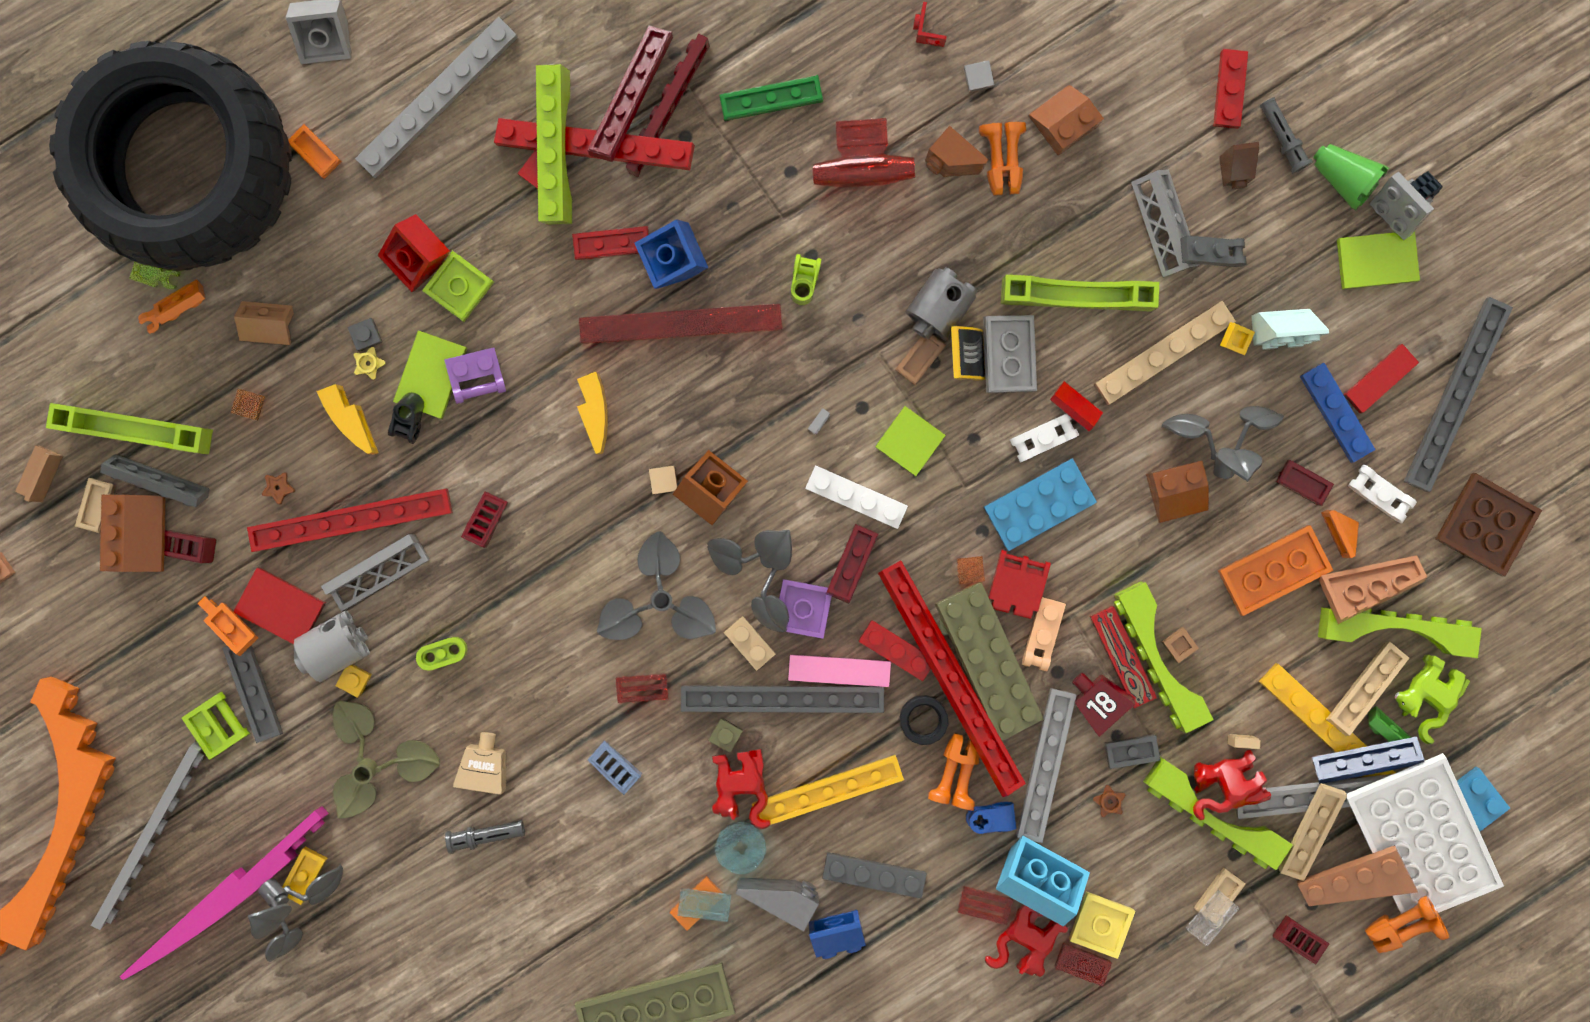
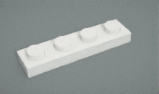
M816 465L805 488L896 529L899 528L908 507L903 503Z

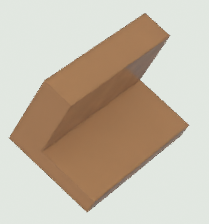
M242 301L234 316L239 340L290 345L291 339L288 325L294 314L293 307L289 305Z
M35 445L15 492L25 496L24 500L28 502H43L63 456Z

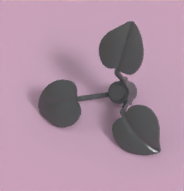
M1245 407L1240 411L1239 416L1246 423L1235 449L1221 448L1218 453L1215 450L1211 431L1207 429L1210 422L1201 416L1194 414L1176 415L1163 422L1162 427L1185 438H1199L1205 434L1211 450V459L1215 460L1214 475L1219 478L1229 479L1235 473L1248 482L1262 465V457L1259 454L1247 449H1240L1249 427L1253 425L1261 430L1272 429L1283 421L1284 416L1265 407Z
M766 530L760 532L754 540L757 553L746 558L742 557V549L735 542L724 538L710 540L707 543L709 554L714 564L723 573L736 575L741 572L742 563H747L760 557L761 564L764 567L772 568L761 591V597H755L751 602L754 616L763 626L773 631L786 632L789 623V612L786 605L778 597L773 595L767 596L766 593L776 571L786 569L791 562L792 541L790 530Z
M661 531L654 533L643 543L637 558L638 567L644 575H656L658 590L652 593L650 604L634 610L630 601L621 598L613 599L604 606L597 627L598 635L612 640L628 639L636 635L642 627V620L636 615L637 613L652 608L658 611H666L671 608L677 611L671 618V624L676 634L680 637L695 639L716 632L714 616L703 600L694 596H686L681 600L678 607L672 604L671 595L663 590L660 574L667 576L674 573L680 563V554L676 546Z
M341 864L336 869L324 873L311 882L306 889L305 895L291 890L289 886L283 888L275 878L269 879L261 885L258 893L271 908L248 915L252 936L255 939H261L276 931L280 924L283 928V934L273 938L266 948L265 958L268 962H272L276 958L290 952L300 942L303 935L300 928H294L289 931L285 922V918L292 911V907L287 904L289 901L288 894L302 901L309 900L311 905L322 902L340 884L343 875Z

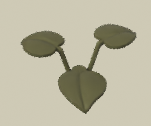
M342 700L335 704L333 710L334 730L343 742L351 744L359 738L360 745L356 759L358 764L352 770V774L341 776L333 788V798L339 819L356 816L367 810L374 803L376 788L369 782L377 772H381V770L390 765L398 763V774L409 782L424 780L440 766V759L436 752L427 744L417 740H408L399 744L396 749L398 758H394L380 766H377L376 762L372 759H364V735L372 732L375 724L374 715L369 708L362 704Z

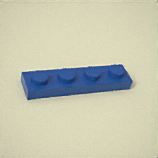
M1321 363L1300 376L1302 382L1350 463L1376 450L1325 363Z

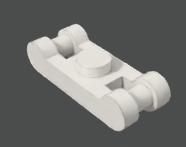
M1066 413L1010 439L1012 446H1015L1019 453L1017 455L1019 461L1023 462L1079 436L1077 428L1074 429L1070 420L1072 418ZM1059 425L1062 426L1065 433L1058 436L1054 428ZM1028 439L1031 440L1034 446L1030 450L1027 449L1024 442Z
M1362 465L1358 471L1360 474L1356 479L1351 480L1348 487L1395 521L1403 523L1407 517L1405 514L1409 509L1414 508L1417 501L1376 474L1370 467ZM1367 480L1372 482L1368 489L1364 486ZM1395 499L1400 502L1397 509L1391 506Z

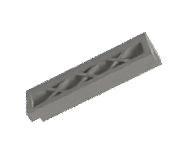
M1169 169L1157 170L1132 181L1131 183L1162 276L1167 277L1199 266L1200 264L1182 263L1180 238L1191 235ZM1147 181H1151L1153 187L1150 197L1144 195L1141 184ZM1153 205L1159 207L1161 211L1158 221L1152 219L1150 215ZM1161 229L1167 231L1169 235L1166 245L1160 243L1158 239ZM1169 253L1176 256L1179 265L1170 270L1166 263Z
M408 534L321 587L326 595L331 594L340 610L344 611L430 559L416 535ZM414 546L421 559L414 563L404 561L406 550ZM401 554L399 560H398V559H394L396 556H398V555ZM388 561L398 563L396 574L392 576L382 574L384 564ZM403 564L408 565V567L402 569ZM379 567L378 572L373 571L374 569ZM366 574L377 576L374 587L370 589L361 587L362 578ZM381 577L387 578L380 583ZM357 580L356 585L351 584L352 582ZM344 587L354 588L353 599L344 603L338 591ZM359 590L365 591L358 596Z

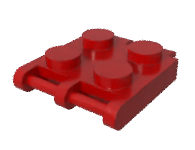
M1001 550L988 598L993 600L992 606L995 610L1009 613L1011 605H1014L1013 615L1031 619L1033 611H1039L1051 563L1032 561L1027 556L1021 558L1006 554L1007 551ZM1005 559L1017 561V562H1020L1021 564L1018 565V564H1014V563H1011V562H1007V561H1005ZM1027 564H1028V565L1035 566V567L1043 568V570L1040 571V570H1037V569L1029 568V567H1027Z

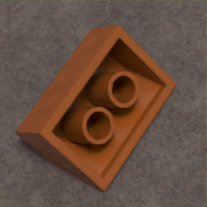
M101 494L100 571L164 572L166 497Z

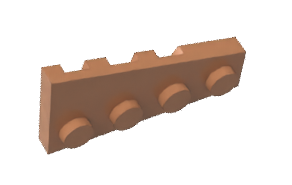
M1416 555L1321 575L1319 582L1337 623L1340 624L1423 583L1427 575Z
M1395 845L1308 876L1304 881L1297 880L1298 887L1308 906L1418 893Z

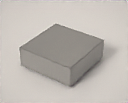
M989 60L964 66L969 93L994 87Z
M822 408L809 426L808 431L817 435L830 417V413Z

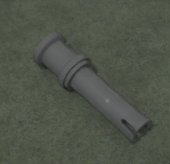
M1275 97L1262 103L1260 108H1262L1281 143L1280 152L1287 157L1292 167L1291 172L1294 174L1311 165L1313 161L1308 159L1302 148V140L1295 138L1287 120L1275 101Z
M522 820L481 829L467 827V830L454 833L446 831L445 842L449 854H454L456 850L466 848L474 850L479 844L525 836L524 823Z

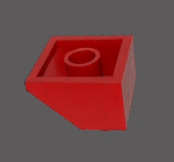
M415 214L394 225L378 256L404 285L413 292L440 268L450 250Z

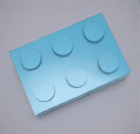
M1022 836L1009 850L996 890L1064 926L1078 913L1090 872Z

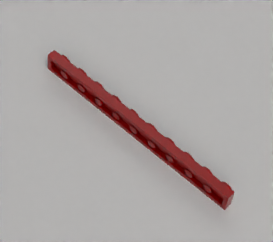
M900 560L880 571L878 575L1001 796H1009L1026 783L903 562Z

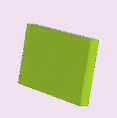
M1415 231L1405 240L1395 232L1337 239L1342 289L1420 281Z
M418 330L393 402L398 403L407 393H416L424 401L423 413L443 419L453 391L444 360L465 355L468 348Z

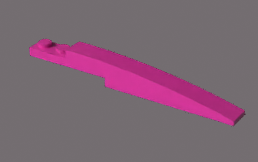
M323 806L316 809L249 872L246 873L242 867L232 872L131 965L120 978L124 980L166 956L244 902L259 890L264 882L276 876L298 856L295 850L306 841L304 836L310 830L312 833H315L325 824L322 819L329 813Z

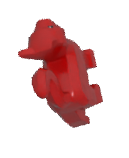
M762 749L737 753V758L742 762L743 766L742 770L732 771L726 754L712 756L713 763L717 764L719 769L716 781L719 797L712 806L713 813L722 817H731L732 820H735V818L739 817V811L734 796L753 794L756 795L758 801L750 810V822L755 828H768L771 824L770 820H763L759 817V814L768 803L763 779L764 761Z
M1251 749L1247 750L1240 759H1224L1214 765L1201 762L1194 765V779L1197 785L1194 789L1195 793H1199L1212 784L1218 783L1225 799L1222 803L1212 799L1198 800L1193 807V813L1199 820L1205 819L1204 808H1209L1217 813H1224L1232 808L1237 809L1245 805H1256L1271 799L1270 791L1268 792L1265 787L1262 788L1267 782L1262 771L1257 772L1251 780H1246L1243 773L1254 767L1253 762L1256 761Z
M1022 904L1017 911L1015 920L1010 923L1006 931L997 940L996 945L999 957L994 959L986 956L985 962L994 969L1004 967L1008 963L1009 958L1007 943L1012 940L1030 950L1029 953L1021 958L1016 966L1020 970L1019 973L1022 975L1025 972L1031 976L1041 977L1045 973L1044 959L1052 951L1058 934L1060 932L1066 933L1069 928L1066 925L1062 926L1050 920L1041 929L1035 925V920L1037 917H1043V915Z

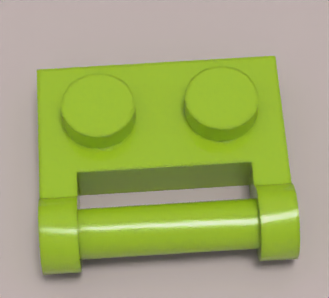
M223 692L213 696L182 717V720L209 760L250 735L248 729L242 727L225 701L226 696ZM216 706L234 732V735L230 738L211 711L212 707Z

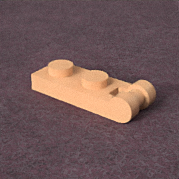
M1042 597L1039 611L1035 613L1022 665L1028 667L1033 665L1039 667V670L1048 671L1066 606L1065 603ZM1035 648L1043 650L1041 657L1034 655Z

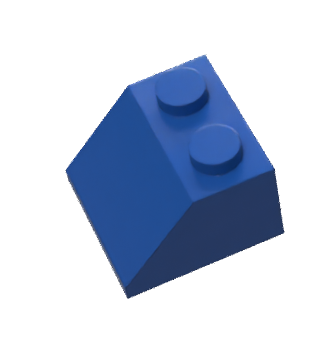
M676 219L635 242L654 289L688 280L708 269V265L688 222Z
M858 910L809 921V936L816 958L822 956L823 959L835 957L838 952L847 951V953H853L861 950L862 946H866Z

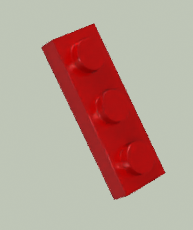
M1223 49L1220 53L1213 122L1215 127L1234 129L1241 127L1248 51Z
M873 620L870 621L858 640L866 647L921 681H924L931 670L920 649Z

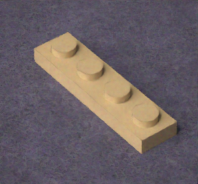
M1385 642L1326 720L1345 736H1350L1409 660V657L1391 642Z
M1320 783L1291 841L1293 846L1278 867L1281 874L1302 881L1305 880L1347 798L1345 791Z

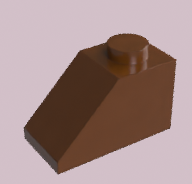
M1259 142L1232 145L1219 157L1223 187L1232 186V189H1241L1247 187V184L1255 179Z

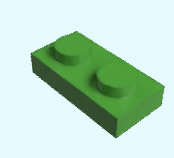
M1377 706L1368 712L1369 727L1375 734H1381L1388 742L1412 738Z

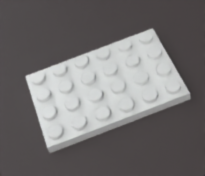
M1443 753L1347 793L1346 799L1371 852L1375 853L1395 845L1417 888L1418 893L1392 896L1400 914L1413 908L1418 903V900L1424 896L1430 898L1435 910L1439 913L1504 887L1448 760ZM1419 918V919H1416V920H1414V921H1412V922H1409V923L1406 924V926L1409 925V924H1412V923H1414V922H1417V921H1419V920H1421V919H1423V918Z

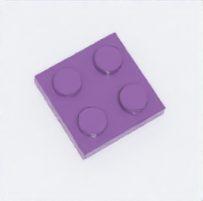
M783 579L779 599L784 602L789 612V623L786 632L824 638L831 596L826 594L828 587Z

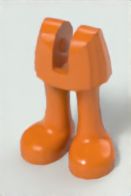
M1007 122L1004 124L1007 140L1006 166L1003 164L1002 123L979 126V134L982 137L988 138L990 142L991 170L987 171V176L993 196L1003 195V177H1008L1010 195L1020 193L1023 168L1019 167L1018 141L1020 135L1026 132L1025 122Z
M954 733L944 752L947 761L942 780L936 789H932L929 792L928 799L938 803L949 804L952 781L958 763H961L957 787L951 804L962 809L974 811L975 802L969 797L968 784L973 766L979 764L980 756L970 738L965 749V755H961L963 735Z
M1428 896L1421 897L1413 908L1390 919L1388 915L1381 916L1365 929L1366 934L1373 941V945L1378 953L1402 948V943L1426 932L1434 933L1440 940L1450 938L1444 922ZM1419 918H1423L1409 926L1399 929L1400 927L1404 926L1409 922H1412Z

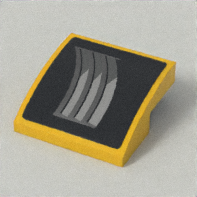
M951 327L954 378L959 380H986L983 330L973 327Z

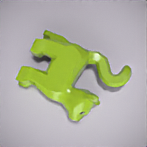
M1424 655L1422 660L1425 666L1413 677L1407 690L1395 694V699L1398 702L1399 708L1403 710V716H1407L1410 713L1412 717L1416 718L1423 700L1439 712L1437 718L1426 719L1420 724L1418 729L1421 741L1426 744H1433L1434 739L1428 734V731L1445 725L1449 714L1457 707L1458 699L1464 694L1470 681L1465 679V674L1457 669H1451L1448 673V682L1446 684L1438 678L1444 669L1445 662L1436 656Z

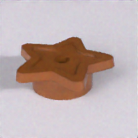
M286 472L278 477L267 474L265 476L267 487L262 492V495L273 497L276 503L281 505L284 497L294 493L295 489L287 481L288 474Z
M1106 785L1103 794L1093 797V801L1100 805L1102 817L1109 813L1121 815L1123 813L1121 801L1126 794L1114 792L1110 785ZM1109 799L1112 800L1111 804H1108Z

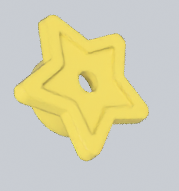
M371 347L366 353H354L357 365L354 374L366 373L371 379H376L377 369L384 366L385 361L377 358L375 348ZM367 361L371 363L369 366L366 365Z

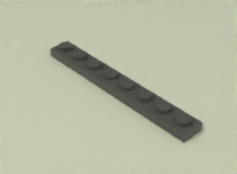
M1491 297L1485 299L1405 477V483L1425 492H1431L1513 307Z
M682 685L681 712L884 713V687Z

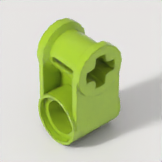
M800 254L796 255L791 286V298L796 304L806 305L812 301L816 281H818L821 258L813 260L803 258ZM798 287H806L810 293L806 297H799L795 291Z

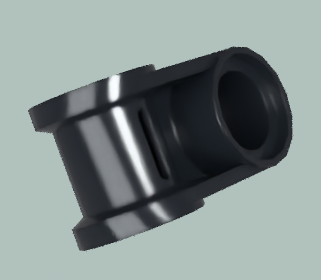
M412 392L407 393L394 406L388 429L389 436L394 437L396 435L402 437L411 444L416 442L421 429V418L424 408V401L420 395Z

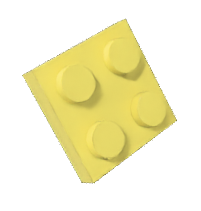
M1086 891L1069 940L1118 959L1136 911Z

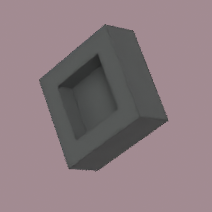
M372 318L348 327L355 348L359 352L383 343L375 321Z

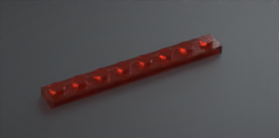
M767 304L579 318L581 344L782 330L781 305Z

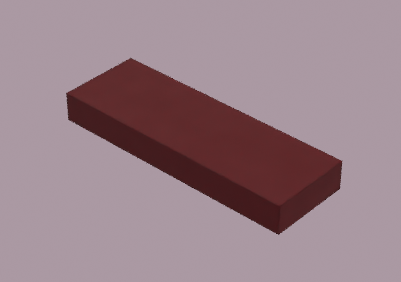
M855 524L827 589V595L848 604L850 603L878 533Z

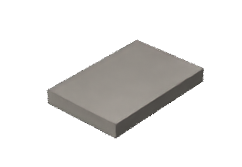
M1034 315L983 317L986 393L1037 391Z

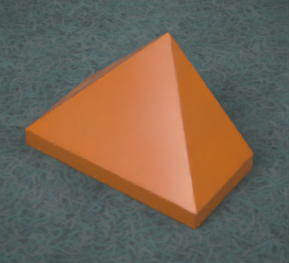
M1335 510L1322 511L1321 514L1342 558L1355 557L1359 522Z

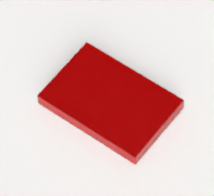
M258 567L233 612L294 644V639L313 629L326 602Z

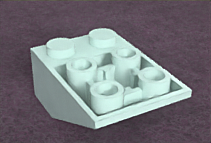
M1310 309L1259 312L1252 315V330L1255 332L1253 343L1254 346L1262 345L1263 350L1276 349L1278 346H1285L1286 344L1288 348L1302 347L1304 344L1320 341V336L1329 334V329Z

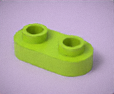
M451 637L423 646L416 654V662L420 668L427 671L456 663L465 658L468 650L467 644L459 637ZM452 645L458 646L459 652L457 654L452 653ZM429 652L435 656L433 662L427 659Z

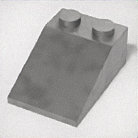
M739 878L737 882V895L802 931L805 930L819 905L818 892L815 891L816 887L804 880L801 883L797 880Z

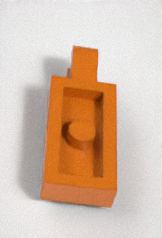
M196 279L153 304L154 309L139 315V323L153 322L147 326V332L151 334L158 330L159 322L162 325L167 321H173L189 308L199 306L205 300L202 284Z
M206 596L198 602V605L208 614L203 621L236 655L241 656L258 639V636L225 603L222 602L218 606L212 599L209 600Z

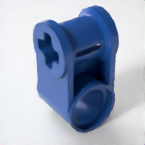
M997 802L991 805L975 806L974 811H967L966 822L978 834L1015 830L1013 802ZM978 815H981L983 819L977 825L974 821L978 819Z

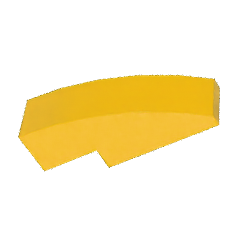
M594 372L577 379L586 401L585 404L577 406L594 451L597 455L604 453L608 415L604 388L599 374Z
M334 384L316 391L323 407L339 430L367 454H378L379 452L362 407L355 404L350 406L343 386Z

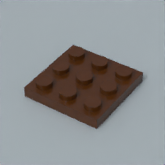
M1472 473L1435 540L1492 572L1505 577L1542 510L1479 474Z

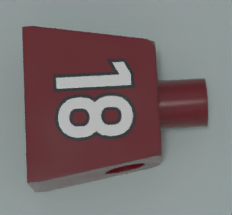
M1082 672L1072 682L1081 692L1076 697L1075 704L1099 737L1135 705V698L1102 674L1092 682Z

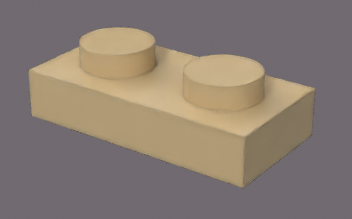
M744 616L724 631V634L756 671L776 655Z

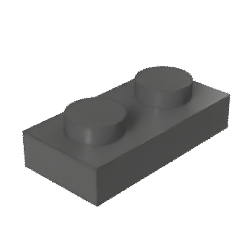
M1154 734L1104 743L1108 768L1110 769L1160 761L1157 737Z

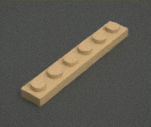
M1220 301L1094 385L1106 404L1110 405L1226 329L1230 322L1235 323L1236 320L1224 302Z

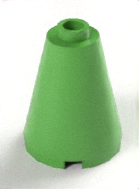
M1329 144L1327 147L1321 146L1313 157L1316 160L1314 166L1355 211L1364 204L1379 185L1378 180L1381 177H1385L1389 171V168L1381 163Z

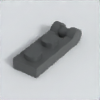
M1188 235L1180 238L1182 263L1226 267H1242L1247 265L1246 256H1243L1245 239H1223ZM1229 250H1232L1233 256L1229 255Z

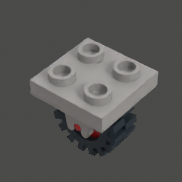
M1429 171L1420 175L1415 181L1413 178L1407 181L1397 172L1391 176L1370 202V205L1391 226L1393 231L1405 240L1413 234L1434 210L1430 204L1443 186Z

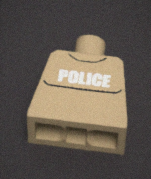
M481 732L479 745L470 744L466 747L453 787L500 795L506 790V751L494 748L496 734Z

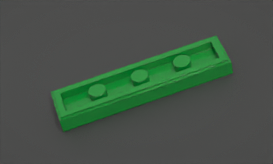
M818 75L719 94L724 121L823 102Z

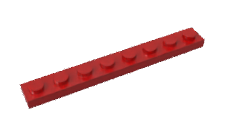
M498 118L494 143L497 146L537 150V123ZM565 126V154L597 158L590 156L587 151L597 130ZM626 134L613 161L690 171L695 145L693 142Z
M448 488L251 526L247 527L251 552H257L452 514L453 511Z

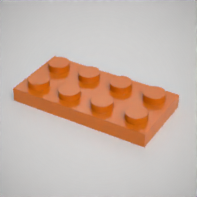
M1307 525L1218 570L1240 616H1244L1320 578L1321 575L1333 571V568L1311 525Z

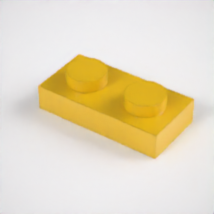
M305 846L282 887L289 886L291 890L305 895L306 889L311 882L318 878L328 858ZM288 894L290 900L300 905L305 902Z

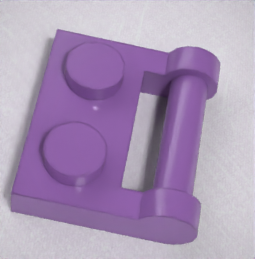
M495 348L444 360L456 404L463 403L464 399L496 391L498 393L506 392ZM491 374L494 375V382L460 390L459 382Z

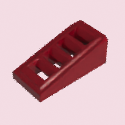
M485 491L461 538L480 547L487 548L508 502ZM489 501L499 506L498 510L496 511L486 506V502ZM482 510L494 515L493 519L481 515ZM480 520L489 524V527L484 528L476 523ZM473 529L484 533L483 538L473 534Z
M165 530L164 556L197 563L213 562L216 547L215 538ZM172 537H174L175 540L173 551H170ZM184 539L183 550H182V553H180V552H181V546H182V540ZM194 541L193 554H191L192 544Z
M1287 915L1273 934L1276 940L1315 965L1330 944ZM1295 927L1297 930L1291 937L1290 941L1287 940L1288 936ZM1303 932L1304 936L1296 946L1294 943ZM1308 938H1312L1305 951L1302 950ZM1317 942L1320 943L1314 955L1311 956L1309 953Z

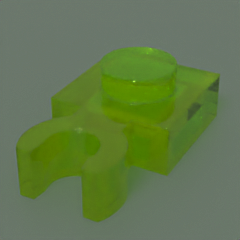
M134 262L129 279L152 287H157L160 281L165 288L176 289L177 286L170 284L168 278L170 275L180 277L181 273L174 270L163 271V268Z

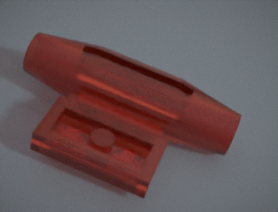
M886 118L837 121V149L842 157L813 164L814 185L842 188L879 186L915 178L914 157L884 154L888 146Z

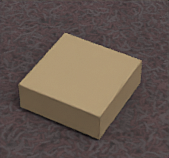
M675 466L649 469L652 494L676 490L678 486Z
M1228 735V744L1233 747L1260 749L1261 740L1255 736Z

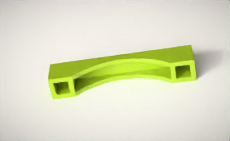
M561 64L536 65L538 221L548 225L572 224V197L565 157V126L570 100V70Z
M1005 275L1002 278L1001 304L1152 312L1159 306L1160 282H1084L1025 275Z
M54 403L49 405L46 428L200 454H209L213 434L212 429Z
M1140 581L1114 594L1116 599L1113 602L1118 614L1120 616L1124 615L1127 624H1125L1127 633L1131 638L1135 637L1138 643L1136 651L1142 661L1146 660L1150 668L1147 670V673L1153 684H1158L1161 690L1158 693L1159 698L1165 707H1169L1172 713L1169 718L1175 729L1188 733L1213 721V717L1203 697L1182 686L1169 673L1161 660L1154 635L1157 604L1147 583Z
M1321 607L1318 630L1319 638L1353 642L1359 637L1376 630L1402 628L1423 636L1444 654L1478 658L1482 628L1472 627V621L1456 619V624L1447 623V618L1431 616V621L1422 620V615L1406 613V617L1402 618L1397 617V612L1381 610V614L1378 615L1371 614L1372 609H1368L1338 624L1331 607Z
M1161 757L1160 761L1155 762L1143 781L1149 786L1148 792L1159 799L1162 795L1171 800L1168 804L1180 813L1186 810L1192 814L1189 819L1199 826L1209 825L1213 828L1210 833L1222 841L1227 837L1234 842L1231 847L1243 855L1248 851L1255 856L1253 861L1264 869L1269 865L1277 870L1293 844L1265 826H1237L1216 818L1205 808L1203 810L1205 819L1199 820L1193 813V807L1198 799L1190 786L1187 774Z

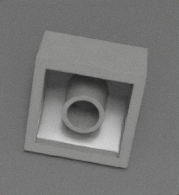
M313 0L290 3L286 21L301 64L351 59L348 21L341 0Z

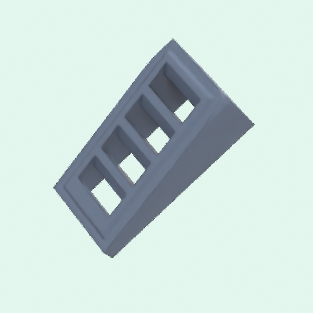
M605 740L588 759L623 795L627 793L642 775L636 767ZM606 750L609 755L600 763L597 760ZM612 758L616 759L617 761L609 770L605 768ZM621 764L624 767L617 776L613 775L612 773ZM629 772L631 776L625 783H622L620 780Z

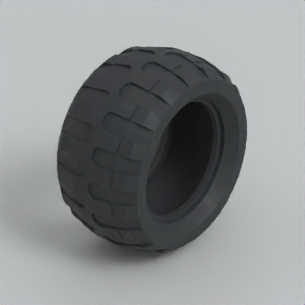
M140 41L132 43L130 48L126 50H111L97 58L98 64L87 72L82 70L71 83L73 88L68 93L65 101L60 100L54 116L58 120L55 134L50 135L49 143L50 154L55 159L56 164L53 175L55 183L62 195L67 199L68 207L73 215L88 232L92 233L109 250L137 263L167 270L183 271L200 266L210 267L230 261L232 256L239 252L248 251L261 241L260 236L268 226L273 227L281 214L279 208L283 202L284 195L288 196L292 178L289 173V162L292 161L290 144L287 134L283 130L281 116L273 101L249 74L232 61L192 44L171 41L167 43ZM185 102L211 106L222 124L226 140L225 163L216 185L204 199L189 209L169 215L147 214L133 198L126 179L125 159L133 134L146 118L166 106Z

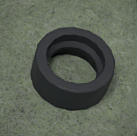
M927 695L916 696L908 700L902 707L899 716L900 726L905 736L913 743L919 745H931L939 741L946 733L949 724L948 714L944 706L935 698ZM918 706H930L938 714V726L928 735L915 733L909 725L910 713Z

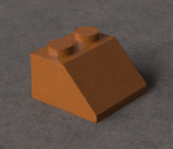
M1068 85L1028 115L1058 156L1097 128L1104 120L1091 100L1071 85Z
M951 126L929 148L925 159L928 163L926 165L928 169L936 175L940 173L943 177L979 175L989 160Z
M708 450L685 475L673 495L705 521L713 525L743 489L748 480Z
M1203 461L1191 462L1146 474L1159 523L1209 510V484Z

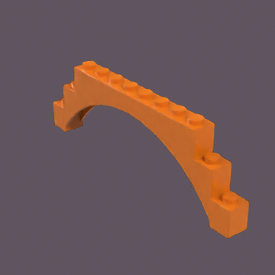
M54 677L39 680L30 703L37 706L46 723L57 760L59 793L55 824L47 849L36 870L17 895L0 910V956L4 954L8 944L28 950L35 945H39L46 935L44 928L47 921L53 917L56 911L55 902L65 889V878L75 865V854L84 844L85 836L83 835L85 830L94 820L95 813L93 811L95 806L102 800L105 793L103 789L105 782L110 779L115 769L113 766L115 757L88 746L96 737L95 728L97 722L70 712L78 701V696L76 695L79 688Z

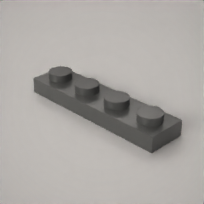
M116 454L101 464L100 473L106 474L115 480H122L133 484L137 488L158 493L162 497L180 501L186 506L197 507L209 496L210 489Z
M252 645L241 656L236 655L228 646L223 647L224 655L256 743L283 734Z
M827 852L822 879L922 899L927 873L925 871Z

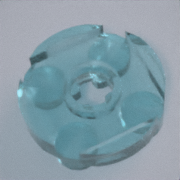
M731 823L719 833L715 846L716 857L719 863L732 873H750L764 859L766 854L765 838L762 832L751 823ZM739 841L748 846L744 854H740L738 850L734 851V847L737 846Z

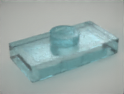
M681 888L677 916L728 922L731 894Z

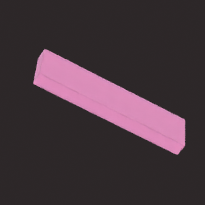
M790 654L788 680L889 687L891 661Z

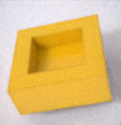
M1230 322L1220 346L1245 355L1255 332Z
M352 664L343 670L335 686L358 698L361 696L372 674Z

